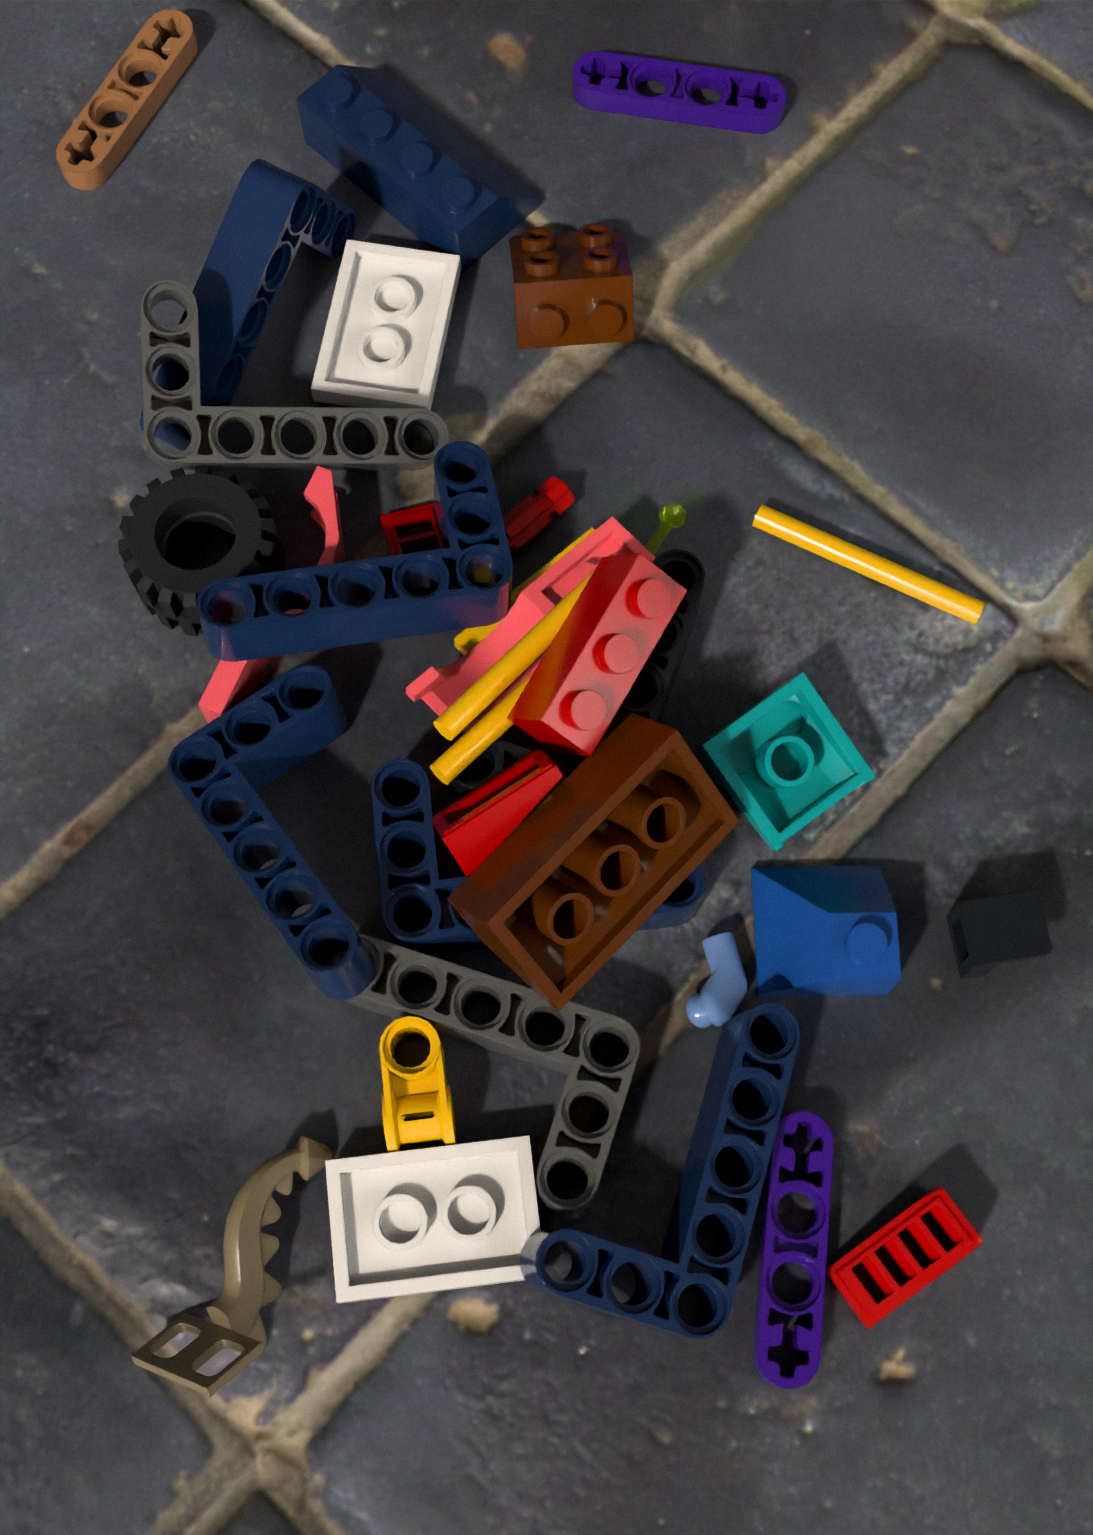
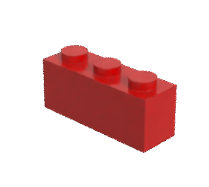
M641 553L602 557L507 719L555 753L592 756L687 590Z

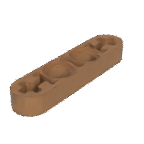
M174 9L162 10L153 14L60 140L56 148V159L66 182L73 188L93 190L102 186L111 177L194 60L198 52V41L193 23L188 15ZM163 39H166L167 41H166L165 44L163 45L162 40H163ZM141 71H150L157 74L156 79L146 86L138 87L129 83L131 77ZM113 111L124 112L128 115L126 121L117 127L109 128L99 124L106 114ZM93 154L94 160L91 162L88 161V159ZM77 159L80 160L79 164L75 165L74 162Z

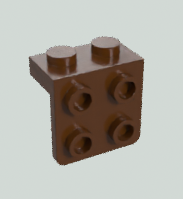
M602 223L587 224L580 227L578 231L555 232L550 228L535 227L527 229L521 235H516L509 239L518 349L634 341L633 274L621 230Z

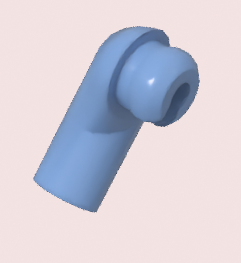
M731 932L717 934L702 941L711 976L702 987L701 993L690 995L686 1001L687 1016L690 1022L698 1028L704 1029L712 1024L719 1027L728 1022L747 992V979L733 933Z

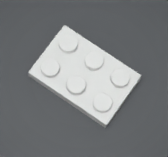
M347 239L311 385L313 401L355 408H422L431 410L461 272L460 255Z
M529 1135L325 1160L337 1303L525 1280L519 1265L521 1250L526 1240L536 1232L541 1231Z

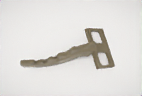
M301 1136L294 1149L283 1151L267 1159L249 1175L236 1194L226 1218L223 1239L224 1286L215 1301L206 1308L212 1323L184 1312L131 1355L135 1365L212 1397L265 1351L267 1335L259 1312L261 1307L276 1300L281 1294L280 1283L265 1271V1265L279 1248V1240L275 1236L261 1232V1227L276 1222L281 1216V1209L271 1195L275 1190L280 1194L289 1195L293 1188L294 1172H297L306 1181L313 1177L325 1166V1160L332 1159L333 1152L329 1147ZM190 1332L198 1335L185 1348L170 1358H162L154 1354L179 1333ZM223 1349H228L232 1353L241 1352L236 1359L213 1376H205L196 1372L203 1364Z

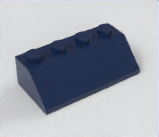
M338 64L297 97L305 143L431 250L439 253L460 255V274L465 272L540 206V198L385 70Z

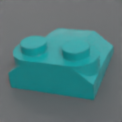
M804 672L794 675L763 695L711 733L696 747L702 756L703 768L710 779L725 788L772 852L782 848L783 844L792 835L851 791L876 777Z

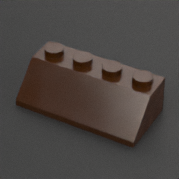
M631 713L594 750L592 756H588L447 900L486 946L548 1004L560 1011L740 821L676 729Z

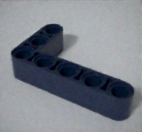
M256 159L245 170L192 292L198 307L201 406H230L300 243L333 259H337L344 253L346 240H352L356 229L357 214L353 209L315 184L263 159ZM184 311L182 318L179 322V325L183 323L185 318L187 317L186 311ZM166 362L161 364L155 382L164 390H179L186 385L189 375L180 364ZM142 410L141 419H140V425H141V429L144 431L143 410ZM165 424L155 434V438L181 451L187 449L191 443L190 434L179 424Z
M455 441L442 447L434 458V505L443 549L232 577L211 582L203 588L197 599V611L207 650L220 660L238 662L487 626L502 620L511 607L513 562L492 469L486 452L471 442ZM472 531L478 532V534H468L466 532ZM477 583H489V584H491L492 586H489V587H480V586H477V585H474V584H477ZM425 591L431 594L426 596H416L411 593ZM355 600L367 601V603L362 605L349 604V602ZM291 609L304 610L303 612L297 614L285 613L286 611ZM228 618H239L236 622L220 623Z
M310 664L301 665L289 670L182 740L173 748L168 758L167 768L170 776L193 811L318 989L329 998L346 1000L361 994L369 986L374 975V963L350 920L257 795L258 791L335 741L343 733L347 725V713L328 672L319 666ZM242 816L239 820L232 822L235 818ZM277 859L272 865L260 869L266 862ZM311 904L310 908L304 913L292 916L299 907ZM347 951L345 957L333 965H325L326 961L333 954Z
M397 758L384 763L377 769L372 778L371 795L382 916L391 942L426 955L489 948L447 900L468 877L441 879L437 832L431 822L435 815L434 802L426 772L419 764L409 759ZM411 786L419 791L416 800L409 805L394 806L387 802L390 792L395 788ZM416 846L425 852V857L416 867L404 869L392 863L395 853L401 848ZM698 865L683 881L689 887L692 894L687 900L679 903L665 900L636 931L676 927L688 923L695 917L705 892L706 878L702 867ZM414 907L423 908L432 914V919L428 926L421 931L415 933L405 932L397 926L401 914L408 909Z
M766 1002L734 1013L731 1019L724 1024L660 1257L578 1230L545 1229L536 1232L526 1240L521 1250L519 1265L522 1275L530 1287L541 1293L670 1335L706 1339L716 1335L725 1326L732 1308L800 1043L798 1021L788 1008L779 1003ZM754 1020L762 1023L768 1031L769 1046L765 1053L758 1050L752 1043L750 1027ZM737 1084L746 1087L753 1100L752 1111L747 1118H744L736 1111L732 1101L733 1091ZM722 1149L729 1152L736 1166L735 1176L728 1185L720 1181L715 1171V1159ZM705 1216L715 1223L718 1231V1242L709 1254L703 1252L696 1238L697 1227ZM559 1241L570 1251L572 1264L568 1275L563 1280L555 1282L547 1274L544 1261L549 1247ZM625 1263L634 1271L636 1289L629 1300L621 1303L613 1294L611 1282L615 1270ZM691 1285L699 1295L700 1310L696 1318L686 1324L678 1312V1298L681 1292Z

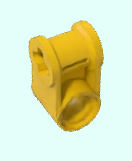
M405 1016L396 1019L384 1030L380 1038L379 1047L383 1081L381 1097L382 1116L388 1153L398 1152L403 1144L442 1140L446 1146L455 1145L456 1128L450 1084H447L444 1049L439 1035L428 1021L420 1017ZM411 1034L427 1038L431 1045L426 1061L413 1068L397 1064L394 1057L398 1042ZM434 1115L432 1118L405 1121L408 1118Z

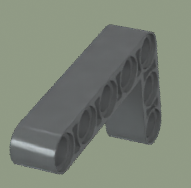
M163 279L148 286L142 295L140 325L144 439L147 453L156 464L163 468L175 470L183 467V470H195L196 465L210 466L211 470H221L222 468L227 470H315L317 466L328 470L415 471L425 469L434 463L437 452L448 444L449 432L442 417L432 410L422 408L201 406L198 307L194 294L189 287L180 281ZM172 300L183 306L187 317L180 325L169 328L158 324L151 316V311L159 302ZM166 362L178 363L187 371L189 380L179 390H164L153 379V373L156 368ZM165 424H179L190 434L191 443L181 453H166L155 443V434L159 428ZM230 424H238L245 427L252 436V447L241 454H232L224 450L219 444L217 436L223 427ZM288 425H302L309 430L313 437V449L308 453L300 455L289 452L281 442L280 433L282 429ZM350 425H360L366 428L373 438L372 451L363 455L354 454L349 451L343 443V429ZM417 425L429 432L433 443L429 454H414L407 448L403 438L406 427Z
M358 934L374 962V975L369 986L361 994L344 1001L394 1019L405 1016L420 1017L428 1021L437 1033L568 1075L538 1165L536 1184L540 1200L547 1209L557 1215L572 1216L582 1213L587 1209L597 1194L637 1066L640 1041L637 1031L633 1026L618 1016L569 1001L558 1011L532 988L368 935ZM347 951L333 954L326 961L325 965H333L345 957ZM424 976L434 980L437 988L433 997L427 1002L412 1004L401 997L403 987L412 978ZM480 996L490 997L500 1005V1012L497 1017L484 1025L473 1024L463 1015L468 1002ZM539 1017H552L563 1026L564 1033L555 1044L548 1046L537 1045L526 1034L529 1024ZM614 1037L620 1040L626 1047L628 1056L620 1065L605 1067L598 1064L592 1058L589 1050L592 1044L599 1038ZM594 1100L606 1110L608 1120L605 1126L598 1131L592 1133L582 1132L576 1129L570 1122L569 1112L571 1108L579 1101ZM570 1164L582 1170L586 1176L587 1187L579 1197L571 1200L560 1199L550 1191L547 1184L548 1177L556 1167Z

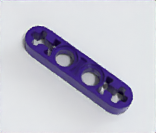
M591 51L583 54L575 61L572 69V93L576 102L585 108L602 112L753 134H766L774 131L781 124L787 101L786 89L783 84L776 78L764 74L604 51ZM594 77H602L600 85L590 83H592ZM621 79L627 80L626 90H621ZM645 81H656L661 83L666 90L658 96H646L640 93L636 87ZM699 89H711L719 94L720 99L713 104H701L696 102L691 94ZM731 95L737 96L736 106L730 105ZM756 100L766 101L765 109L754 107Z
M807 1111L793 1112L779 1121L765 1180L753 1361L759 1376L769 1385L780 1389L799 1388L810 1382L817 1373L821 1355L834 1142L832 1132L827 1123L818 1115ZM798 1126L806 1128L807 1139L818 1141V1151H811L806 1155L803 1176L817 1174V1186L802 1180L779 1182V1170L791 1174L795 1169V1151L790 1147H784L783 1137H791L796 1132ZM790 1193H798L810 1200L814 1207L815 1218L808 1231L794 1233L781 1225L777 1215V1207L783 1196ZM784 1263L799 1265L806 1271L809 1277V1293L804 1301L798 1304L791 1305L781 1301L773 1290V1274ZM769 1310L784 1316H797L807 1313L809 1317L808 1329L799 1325L793 1326L792 1346L796 1350L804 1351L805 1359L803 1365L791 1367L789 1377L780 1376L779 1364L774 1361H768L767 1352L769 1347L781 1345L784 1323L770 1326L768 1323Z

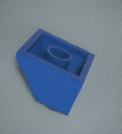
M881 866L751 868L757 997L888 995L902 979L897 913Z

